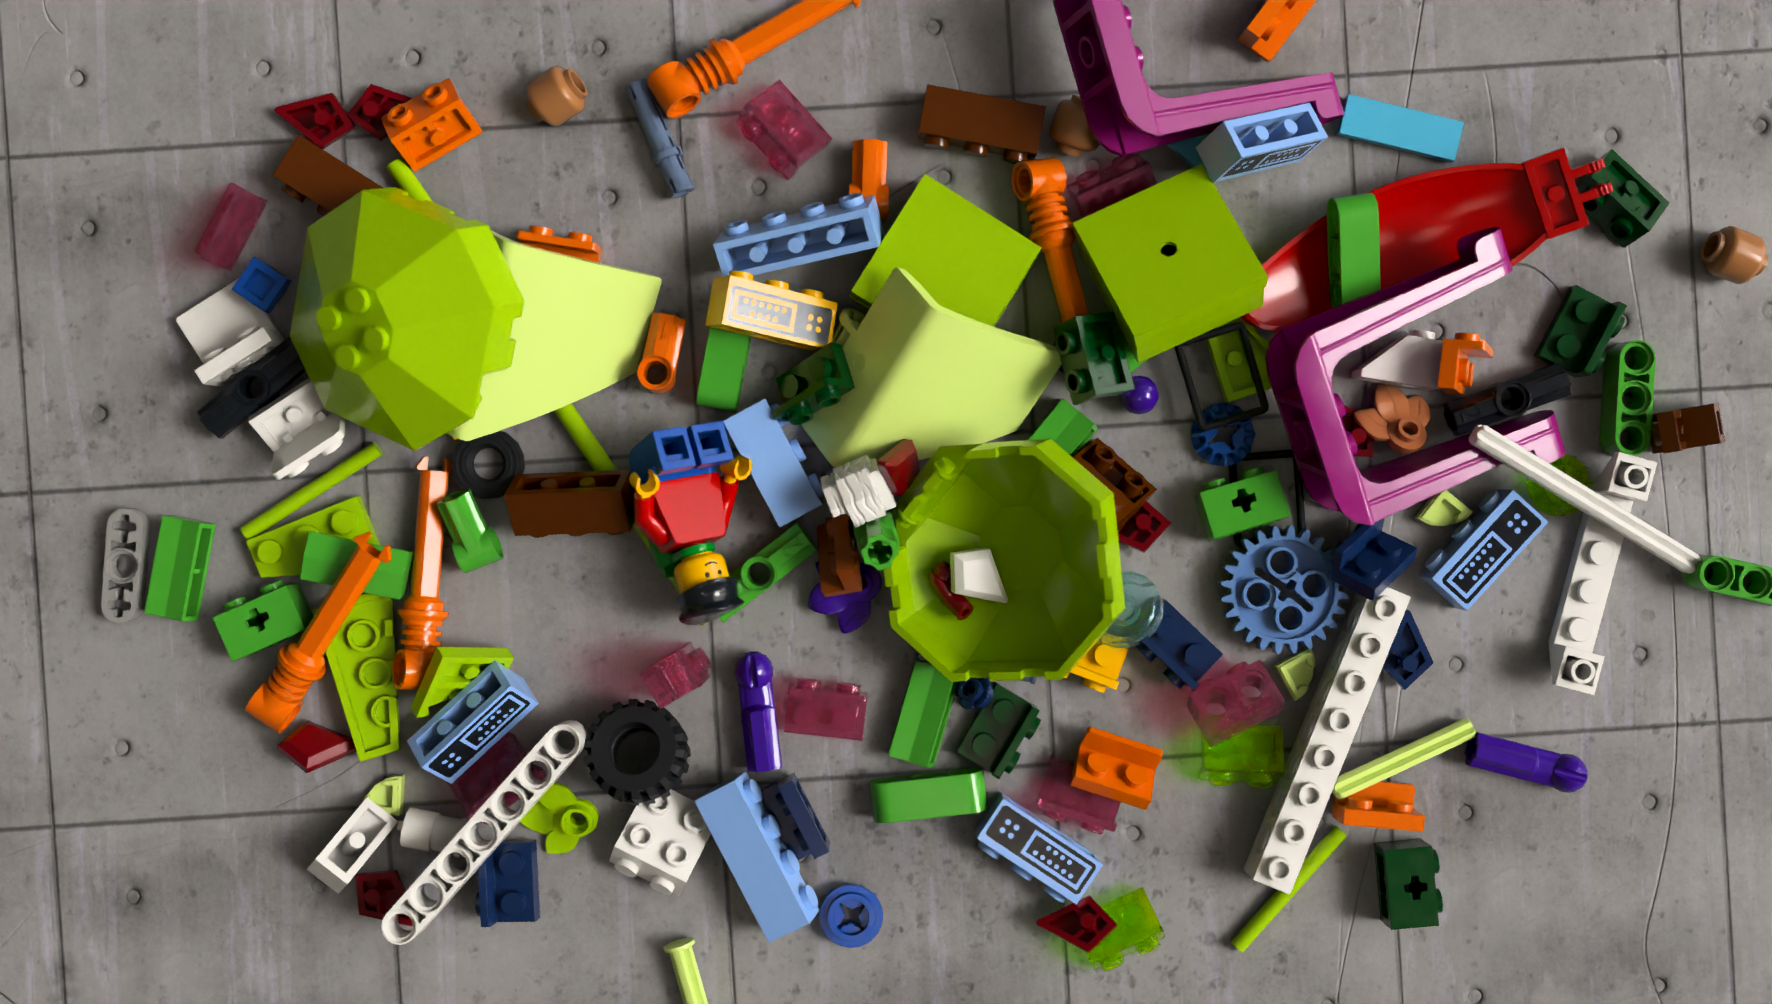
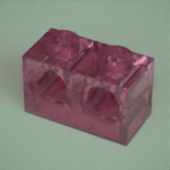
M690 642L651 664L640 675L661 709L702 686L710 677L708 669L712 666L704 650L701 647L695 649Z
M1260 659L1249 665L1247 662L1238 663L1226 672L1227 676L1214 682L1212 679H1206L1198 683L1199 686L1195 691L1191 689L1192 693L1189 694L1187 708L1210 747L1281 712L1284 698ZM1253 686L1259 690L1261 695L1258 697H1248L1242 693L1241 688ZM1209 703H1218L1225 708L1226 712L1221 715H1214L1208 712L1205 706Z

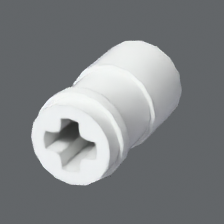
M410 807L404 821L399 820L397 830L401 831L400 845L427 852L432 850L441 852L470 818L463 817L459 819L441 815L439 812ZM452 853L454 857L461 858L463 856L460 853Z

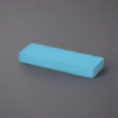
M1351 94L1345 97L1343 104L1345 116L1340 118L1337 136L1448 163L1455 161L1464 122Z

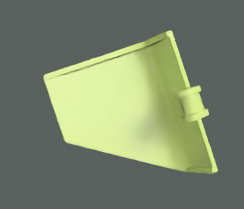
M492 231L525 300L522 316L513 320L510 338L516 340L514 355L510 368L482 377L479 392L482 401L475 411L474 418L447 434L464 441L483 437L555 411L636 373L662 283L661 278L647 273L525 245Z
M896 267L893 269L866 316L851 308H844L839 315L840 323L833 333L831 343L842 344L855 388L841 396L839 403L830 407H823L813 414V418L810 421L801 425L828 462L835 468L865 455H868L870 459L876 458L878 461L903 439L913 441L918 461L928 459L934 455L940 446L985 443L1017 431L1062 365L1056 346L984 324L938 305L914 277L905 269Z

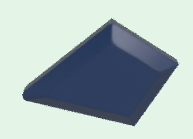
M1406 610L1382 667L1404 690L1434 663L1409 610Z

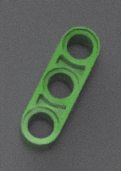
M1372 193L1330 198L1327 203L1328 276L1330 303L1332 308L1381 290L1379 210L1377 200Z
M710 327L697 392V405L737 412L752 337Z
M1642 340L1617 343L1606 352L1603 366L1599 440L1602 449L1612 456L1615 452L1632 456L1640 455L1650 445L1656 357L1652 346ZM1627 350L1631 351L1635 358L1634 366L1631 369L1624 360ZM1626 389L1632 395V404L1629 408L1625 407L1622 402V395ZM1623 429L1627 430L1630 435V442L1626 448L1622 446L1619 438Z
M1699 555L1701 561L1695 565V572L1692 574L1682 572L1684 581L1694 589L1772 606L1771 567L1723 556ZM1710 564L1713 569V575L1707 582L1704 577V570ZM1747 573H1749L1751 577V584L1749 588L1745 590L1743 587V578Z
M965 768L874 779L869 782L873 819L876 823H893L983 812L988 809L984 769Z

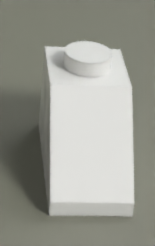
M1411 330L1410 335L1396 338L1355 368L1351 373V379L1425 391L1439 389L1437 386L1443 341L1436 340L1434 332Z
M367 797L307 870L339 894L399 821Z

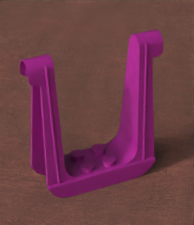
M1053 0L1088 126L1098 143L1107 151L1121 157L1212 133L1223 121L1306 103L1311 104L1321 125L1345 116L1332 72L1190 96L1165 98L1156 94L1147 85L1141 70L1143 67V55L1140 48L1134 46L1130 32L1132 25L1131 13L1128 7L1122 4L1121 0Z
M1500 227L1482 229L1460 238L1456 245L1460 259L1293 324L1280 327L1269 341L1265 356L1267 375L1303 485L1311 499L1322 507L1340 511L1355 523L1372 526L1379 520L1503 464L1471 445L1468 440L1470 434L1359 471L1353 456L1358 452L1357 444L1349 431H1345L1341 419L1346 414L1345 406L1340 396L1336 393L1333 394L1331 382L1335 366L1348 353L1512 272L1513 269ZM1552 410L1536 411L1490 427L1547 463L1563 457L1566 453L1556 417Z

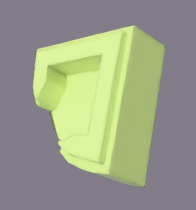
M1445 490L1430 497L1414 518L1431 526H1449L1464 521L1473 511Z
M1304 648L1273 665L1292 700H1298L1309 688L1315 668V657L1312 649Z
M405 774L392 775L378 782V784L371 788L363 801L368 797L388 814L400 816L403 814Z

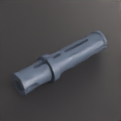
M647 78L631 82L630 85L625 87V91L654 155L651 158L655 167H659L671 198L675 199L685 196L689 192L694 191L695 187L682 161L684 154L681 147H676L661 109L647 85Z

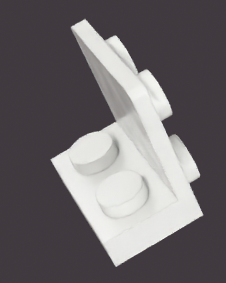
M237 280L176 319L181 330L203 362V365L194 371L201 382L206 385L221 387L232 380L238 372L254 366L284 341L268 313L263 312L231 290Z

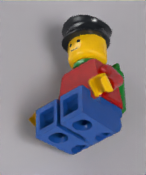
M723 421L691 425L687 429L684 426L652 431L632 448L629 455L631 471L629 481L635 489L634 523L648 538L655 566L661 569L663 578L675 577L680 594L676 599V603L681 610L679 621L687 625L703 624L715 620L744 604V601L738 596L737 578L729 576L724 557L719 553L713 552L715 551L714 542L726 534L738 490V480H744L749 476L752 470V462L749 458L738 455L736 458L733 457ZM720 465L721 472L726 475L720 477L719 473L716 472L715 466Z

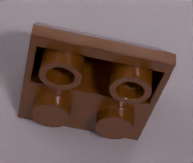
M1096 438L1073 456L1078 463L1114 493L1118 533L1157 490L1141 473L1134 470L1099 438Z

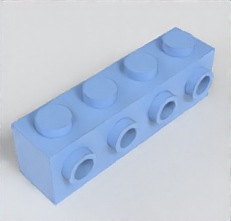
M853 193L841 197L837 204L824 207L823 202H815L801 207L799 213L786 215L785 211H777L763 216L761 222L748 224L747 220H739L725 225L724 230L713 243L722 275L729 276L730 270L759 275L879 247L885 231L875 195L863 197L862 193Z
M744 771L706 790L694 802L768 943L810 924L819 912L818 899L812 887L806 885L799 873L800 866L797 857L791 850H787L780 837L781 828L778 821L773 815L768 814L762 803L763 796L759 785L755 780L750 779L747 772Z

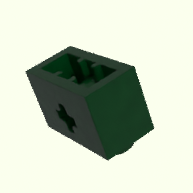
M1421 838L1374 842L1380 920L1391 930L1439 926L1438 913L1443 911V900L1441 892L1436 888L1435 873H1439L1440 869L1436 850L1432 849V846ZM1411 876L1416 879V882L1411 883ZM1409 884V890L1405 889L1404 885Z

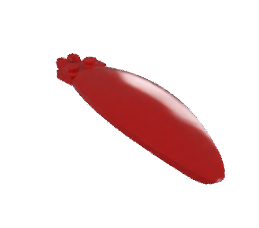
M1560 148L1521 162L1522 164L1488 163L1444 168L1410 176L1367 192L1374 194L1379 210L1381 289L1460 259L1456 246L1459 239L1490 227L1501 228L1511 266H1514L1532 253L1546 239L1588 226L1589 222L1582 203L1611 193L1613 188L1611 182H1603L1579 193L1574 179L1583 175L1594 174L1606 167L1603 158L1571 169L1565 149ZM1327 214L1302 230L1262 264L1268 275V283L1264 287L1263 307L1241 316L1240 318L1244 322L1255 328L1276 332L1280 327L1293 324L1332 308L1329 297Z

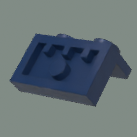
M1384 519L1375 522L1372 526L1359 523L1347 540H1341L1336 544L1330 557V561L1333 563L1331 580L1371 601H1374L1415 560L1417 552L1416 547L1383 532Z
M1165 599L1132 631V634L1139 640L1134 645L1135 648L1150 662L1157 657L1167 667L1163 674L1179 689L1186 685L1195 691L1199 686L1197 681L1223 655Z
M795 773L761 789L763 801L769 813L778 821L781 828V836L788 850H791L798 860L811 853L814 859L829 852L830 841Z
M536 839L503 840L474 873L479 879V892L475 899L476 914L480 916L481 927H491L496 922H535L540 918Z

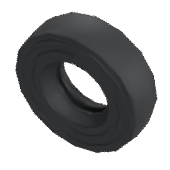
M503 431L470 441L461 440L457 444L452 457L453 474L459 486L464 490L470 489L473 496L481 499L500 498L504 496L515 475L523 474L525 470L524 454L519 443ZM485 448L496 450L503 459L502 471L493 479L480 477L474 469L475 456Z

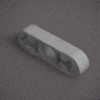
M136 508L118 509L107 520L101 610L105 618L113 623L134 621L141 616L145 607L150 521L143 511ZM128 519L130 522L136 523V530L129 533L127 530L121 529V522L128 521ZM119 543H136V548H118ZM123 554L131 556L135 562V570L129 577L122 576L116 567L118 558ZM116 583H133V588H116ZM124 599L125 602H130V610H125L122 613V609L115 606L116 600Z

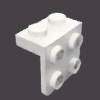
M310 378L249 416L248 420L250 425L274 452L271 474L276 480H280L286 475L292 478L300 474L309 465L308 461L320 453L326 456L334 452L343 443L342 438L345 435V418L324 409Z
M669 790L671 795L665 799L659 797L655 799L656 803L647 805L642 802L639 803V806L636 805L613 848L609 861L615 864L614 867L620 873L629 877H636L637 875L651 882L650 886L664 895H671L673 893L680 896L711 832L695 802L673 790Z

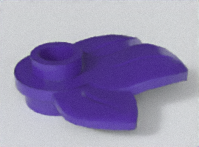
M818 561L815 565H816V569H817V571H818V573H819V575H820L819 561ZM860 563L861 575L868 582L864 590L824 597L821 592V583L819 582L810 593L807 604L808 608L820 614L831 615L837 613L838 624L843 634L853 632L861 627L870 617L871 600L879 594L882 587V578L879 571L870 564Z

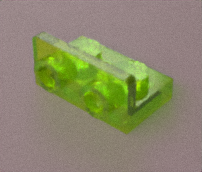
M1203 723L1201 726L1202 766L1198 771L1199 780L1209 781L1213 786H1230L1234 782H1247L1253 788L1273 786L1285 773L1282 726Z
M1143 887L1100 906L1117 923L1118 927L1090 954L1087 952L1086 954L1094 970L1102 968L1103 972L1122 965L1125 962L1123 957L1135 951H1138L1139 955H1144L1161 946L1159 940L1165 938L1164 930Z

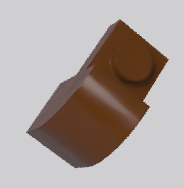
M1719 402L1659 412L1652 415L1650 441L1652 454L1677 452L1726 441Z

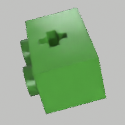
M1258 467L1241 473L1242 480L1227 484L1225 478L1202 485L1204 491L1198 493L1194 498L1208 542L1275 523L1291 516L1277 470L1265 473L1263 467ZM1238 494L1241 499L1248 498L1250 504L1244 508V511L1241 506H1233L1232 501L1238 497Z
M283 580L277 581L259 589L262 596L248 601L246 596L235 599L223 605L224 613L212 617L232 662L249 657L304 633L313 618V614L299 583L285 586ZM267 612L270 619L261 624L258 618Z

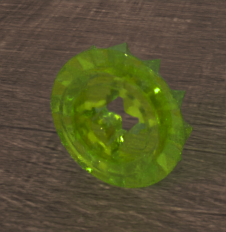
M1565 454L1563 457L1549 463L1588 488L1594 484L1587 472L1589 467L1583 465L1576 456ZM1527 480L1529 497L1540 511L1552 516H1565L1579 512V509L1533 481Z

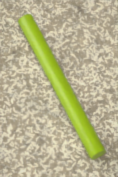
M372 442L241 526L242 534L248 540L254 538L382 456V450L377 443Z
M1336 825L1327 833L1304 859L1291 893L1287 894L1277 890L1231 941L1240 952L1243 953L1347 835Z

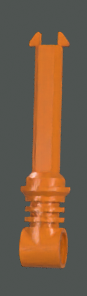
M801 0L731 41L723 38L719 41H716L715 38L710 39L707 47L703 49L704 55L702 56L698 52L694 54V61L690 57L685 59L687 64L685 66L682 62L678 61L661 65L649 75L647 85L666 116L672 119L679 118L692 111L699 104L701 92L707 95L710 93L709 87L713 90L718 89V82L721 85L726 83L737 84V77L743 74L745 65L849 5L853 4L855 9L858 8L862 0Z
M1055 157L1019 161L1012 170V189L1015 196L1019 200L1024 201L1025 205H1028L1026 210L1027 214H1030L1028 217L1029 222L1033 224L1029 240L1042 247L1040 252L1044 253L1062 323L1075 316L1089 315L1071 247L1075 240L1073 222L1066 215L1068 213L1067 206H1064L1065 199L1061 196L1064 193L1067 180L1063 163Z
M423 456L414 466V470L421 471L411 593L404 600L403 609H398L397 612L402 618V624H407V629H401V634H405L406 639H400V644H404L405 649L397 651L392 667L394 686L400 690L419 689L436 646H441V641L436 640L437 636H442V631H437V627L443 626V621L449 617V612L444 611V602L439 598L445 522L436 505L439 500L447 496L449 473H453L452 463L447 458L443 459L442 471L428 470V456Z
M370 531L360 534L353 539V541L358 543V546L299 641L282 646L277 654L279 662L268 680L258 688L245 708L247 713L277 734L282 733L292 723L300 712L304 703L302 699L312 683L321 679L325 674L326 667L323 655L381 562L383 561L387 564L392 559L390 545L384 546L382 551H379L367 543L372 535Z

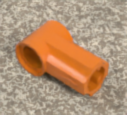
M878 139L854 140L852 148L853 174L852 184H849V194L862 193L863 197L875 195L881 220H888L889 185H886L887 141H880Z
M652 313L643 358L637 368V376L640 383L653 394L663 395L668 393L676 384V370L687 324L686 319L666 313ZM662 365L666 367L667 377L662 383L651 384L648 382L647 374L653 366Z

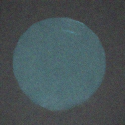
M1132 571L1122 572L1125 610L1099 638L1098 641L1113 648H1130L1138 645V641L1146 636L1149 638L1156 632L1163 618L1164 604L1156 585L1144 575Z

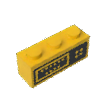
M730 270L729 276L713 278L705 326L808 351H819L832 342L838 303L825 300L823 292L811 289H801L800 293L790 291L788 283L777 280H765V284L753 281V274Z

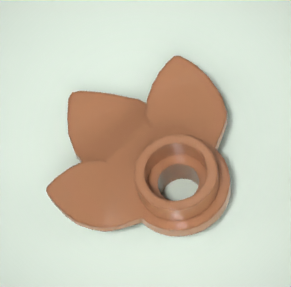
M1378 384L1374 391L1375 408L1356 411L1353 415L1356 423L1372 439L1387 441L1390 448L1397 453L1410 454L1420 450L1427 440L1425 426L1431 418L1428 404L1420 395L1407 399L1404 393L1397 387L1390 384Z

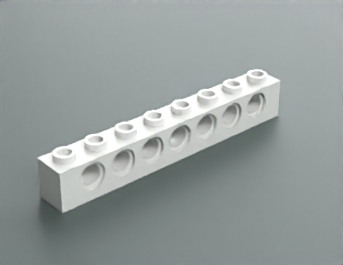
M1388 587L1374 601L1355 593L1243 870L1253 880L1287 894L1291 893L1411 596Z

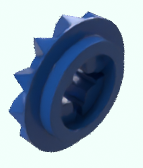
M1227 403L1213 404L1202 410L1205 423L1244 412L1241 407ZM1195 418L1191 429V441L1196 453L1204 461L1216 466H1229L1240 462L1252 450L1256 435L1252 425V418L1223 426L1224 428L1237 426L1234 433L1229 436L1230 445L1233 449L1226 445L1224 441L1210 444L1209 441L1218 433V429L1202 431L1199 429Z
M845 883L831 890L823 901L820 910L821 926L827 937L834 943L848 948L860 947L873 940L880 931L883 922V908L876 894L865 888L862 884L850 885ZM841 903L851 909L857 906L860 907L863 904L858 915L861 921L860 924L863 927L852 920L847 923L844 922L839 926L845 916Z

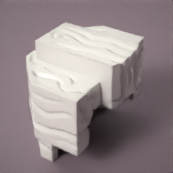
M868 455L852 460V462L845 463L843 466L833 468L830 476L825 475L820 478L822 490L833 517L835 518L840 514L846 513L850 516L855 528L863 525L865 522L885 516V511L896 507L894 496L877 466L876 458L870 459Z

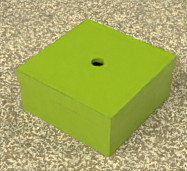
M1202 164L1073 222L1074 234L1078 241L1079 255L1109 311H1114L1118 328L1137 363L1143 362L1263 307L1264 287L1267 286L1268 275Z
M924 174L852 288L849 299L869 311L893 269L896 267L903 268L924 287L938 305L994 327L1040 255L1042 247Z

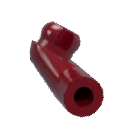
M945 561L938 562L935 569H930L928 580L942 603L958 620H963L972 613L973 605L963 595L951 592L950 564Z

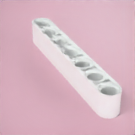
M574 720L563 721L551 728L386 913L382 920L381 929L387 941L397 945L406 944L429 925L584 750L585 739H588V734L581 723ZM561 730L569 731L575 737L576 742L573 750H565L559 745L558 734ZM533 761H541L546 765L548 769L546 780H538L533 776L531 772ZM507 791L514 792L520 797L521 808L519 810H512L505 804L504 797ZM479 822H486L491 825L494 831L493 840H485L479 835ZM453 852L460 853L465 857L467 862L466 870H458L453 866L451 862V854ZM425 883H432L438 888L440 893L439 900H432L427 897L424 890ZM399 913L409 916L413 924L412 930H405L399 925Z

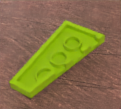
M369 593L360 596L326 650L327 659L360 762L401 749L398 689L395 688L392 678V667L396 654L394 599ZM318 608L312 610L314 615L317 612Z

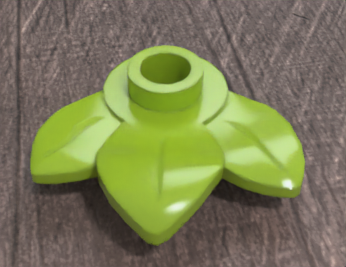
M555 782L524 816L520 823L531 830L547 835L546 851L548 854H562L573 850L580 837L590 834L596 828L599 814L593 803L583 798H576L569 787ZM573 813L583 814L586 818L578 819Z

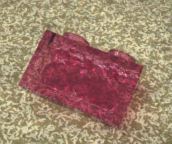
M780 79L747 102L736 121L744 137L753 142L767 157L770 166L777 172H780L787 180L794 177L803 164L826 148L832 140V137Z
M1129 154L1115 158L1112 161V165L1100 171L1090 170L1076 177V182L1067 185L1069 194L1075 199L1081 217L1084 218L1152 187L1157 182L1150 163L1139 154Z
M230 183L198 242L195 252L201 255V259L210 264L232 271L268 201L235 183Z
M798 678L797 684L790 683L788 686L784 732L863 741L868 692L860 691L861 685L838 682L837 688L821 687V680Z
M507 732L452 784L446 782L469 819L472 818L527 756V753L514 734ZM533 763L531 764L533 776L538 780H543L547 776L545 770ZM507 791L505 793L504 800L508 808L520 799L514 792Z
M1050 756L1036 799L1038 806L1044 809L1043 815L1061 822H1065L1067 817L1082 821L1080 827L1097 834H1103L1104 829L1115 832L1117 827L1115 818L1121 802L1070 786L1074 763Z

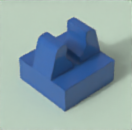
M254 256L231 290L263 312L270 314L286 293L292 280L260 258Z

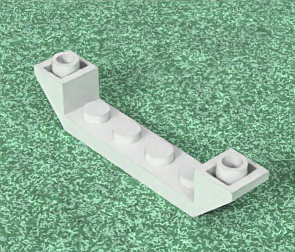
M1615 452L1591 489L1630 513L1633 501H1647L1658 462ZM1584 512L1548 644L1552 684L1594 695L1605 656L1593 654L1592 652L1624 537Z

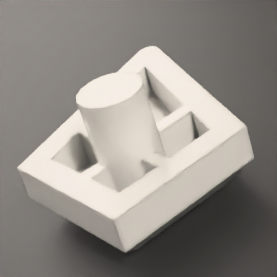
M983 547L950 552L951 592L995 602H1008L989 548Z

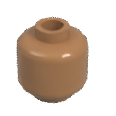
M554 66L528 83L527 93L529 100L526 101V106L535 120L539 122L544 120L549 125L556 127L584 110V97L588 95L587 88L573 69L568 68L566 70L561 66Z
M1073 94L1071 100L1061 101L1058 104L1049 130L1050 136L1057 142H1060L1057 150L1075 157H1080L1082 151H1095L1099 143L1095 140L1088 126L1080 96Z
M1727 226L1711 233L1701 249V259L1703 260L1706 272L1735 284L1748 282L1754 276L1761 274L1768 261L1766 244L1763 238L1734 226Z

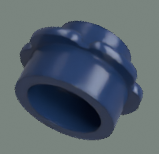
M970 678L967 681L958 682L955 694L960 699L959 703L963 708L967 710L981 709L991 702L993 686L989 678ZM975 687L974 693L971 694V688Z

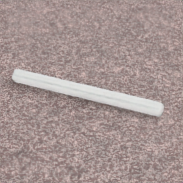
M1477 425L1473 428L1468 439L1471 445L1679 571L1687 572L1688 574L1695 572V565L1701 561L1697 553L1490 427Z

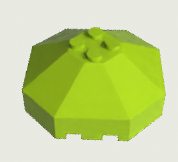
M397 187L362 190L307 227L290 338L324 409L415 451L474 418L475 411L482 401L479 393L482 377L511 367L516 340L510 338L513 320L522 316L525 300L489 225L475 219L465 220L455 216V211L431 201H418L409 197V192Z
M1051 438L940 446L917 475L910 488L896 502L894 515L901 547H898L899 555L894 558L892 567L884 569L885 586L891 587L893 608L889 610L890 627L950 682L967 681L970 678H989V681L1022 680L1024 677H1045V680H1061L1080 662L1125 610L1114 493ZM987 547L991 550L1008 602L1001 603L963 595L973 605L974 609L967 618L958 620L938 597L928 580V574L930 569H935L940 561L950 564V552Z

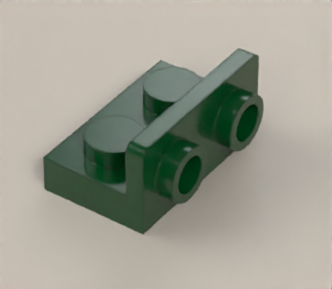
M1611 149L1601 157L1606 167L1602 168L1599 172L1587 175L1576 186L1580 193L1596 184L1611 182L1613 188L1611 193L1583 202L1582 204L1586 215L1620 247L1625 248L1652 229L1670 202Z
M1578 285L1570 286L1534 356L1550 365L1560 363L1567 374L1574 378L1590 376L1591 373L1597 372L1606 358V353L1603 351L1610 338H1614L1623 327L1625 318L1622 315L1627 305L1620 301L1610 303Z
M1114 311L1075 316L1054 328L1055 346L1060 355L1066 387L1070 393L1073 405H1080L1095 398L1126 394L1135 390Z
M829 343L776 378L783 404L772 411L774 420L790 421L792 425L806 423L813 418L815 412L823 407H830L839 403L841 396L855 388L842 344Z
M996 682L993 686L991 702L978 711L956 748V752L991 772L992 776L1000 779L1004 771L1010 774L1017 764L1021 753L1016 750L1024 737L1030 740L1041 722V719L1037 717L1040 710L1036 705Z

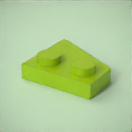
M1240 317L1219 326L1222 327L1235 322H1241L1245 325L1264 390L1272 389L1265 361L1269 341L1263 339L1256 332L1255 327L1247 324ZM1236 330L1205 340L1225 403L1256 394L1257 391L1239 331Z
M436 647L411 705L415 716L429 715L428 707L446 700L451 701L494 660L510 668L514 656L509 648Z

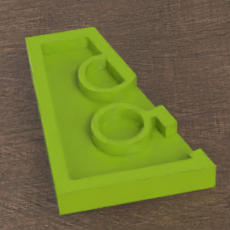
M355 496L246 541L261 578L301 575L303 555L309 531L351 540L360 534L370 531L372 535L367 543L381 546L361 496Z

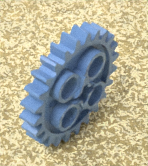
M1272 525L1269 526L1268 537L1261 530L1254 531L1255 543L1244 538L1240 539L1244 549L1242 553L1233 550L1228 552L1235 560L1233 566L1228 564H1222L1221 566L1230 575L1229 579H1222L1217 582V584L1228 588V593L1219 596L1218 600L1230 603V607L1222 613L1224 617L1237 618L1230 628L1235 632L1246 629L1243 634V641L1249 643L1257 636L1256 648L1264 650L1269 642H1271L1272 652L1280 654L1283 645L1286 644L1288 651L1295 654L1297 653L1298 642H1301L1307 649L1313 648L1311 640L1313 635L1325 641L1327 638L1322 629L1324 626L1337 629L1338 626L1331 617L1333 613L1345 614L1346 611L1339 607L1337 602L1338 600L1348 599L1349 595L1339 591L1340 584L1331 580L1333 563L1330 561V557L1334 548L1329 547L1321 550L1324 542L1323 537L1317 536L1309 542L1310 530L1302 529L1297 537H1295L1294 526L1286 525L1281 536L1278 527ZM1282 551L1286 555L1287 564L1282 571L1276 573L1271 568L1270 560L1274 553ZM1255 568H1261L1275 581L1287 583V590L1309 603L1312 609L1307 612L1292 598L1279 595L1280 590L1256 575L1254 572ZM1314 574L1318 579L1319 586L1314 594L1307 596L1303 590V581L1308 575ZM1259 583L1263 587L1264 596L1259 603L1251 604L1247 599V591L1252 584ZM1291 606L1295 611V620L1290 626L1283 627L1280 624L1279 615L1284 608Z

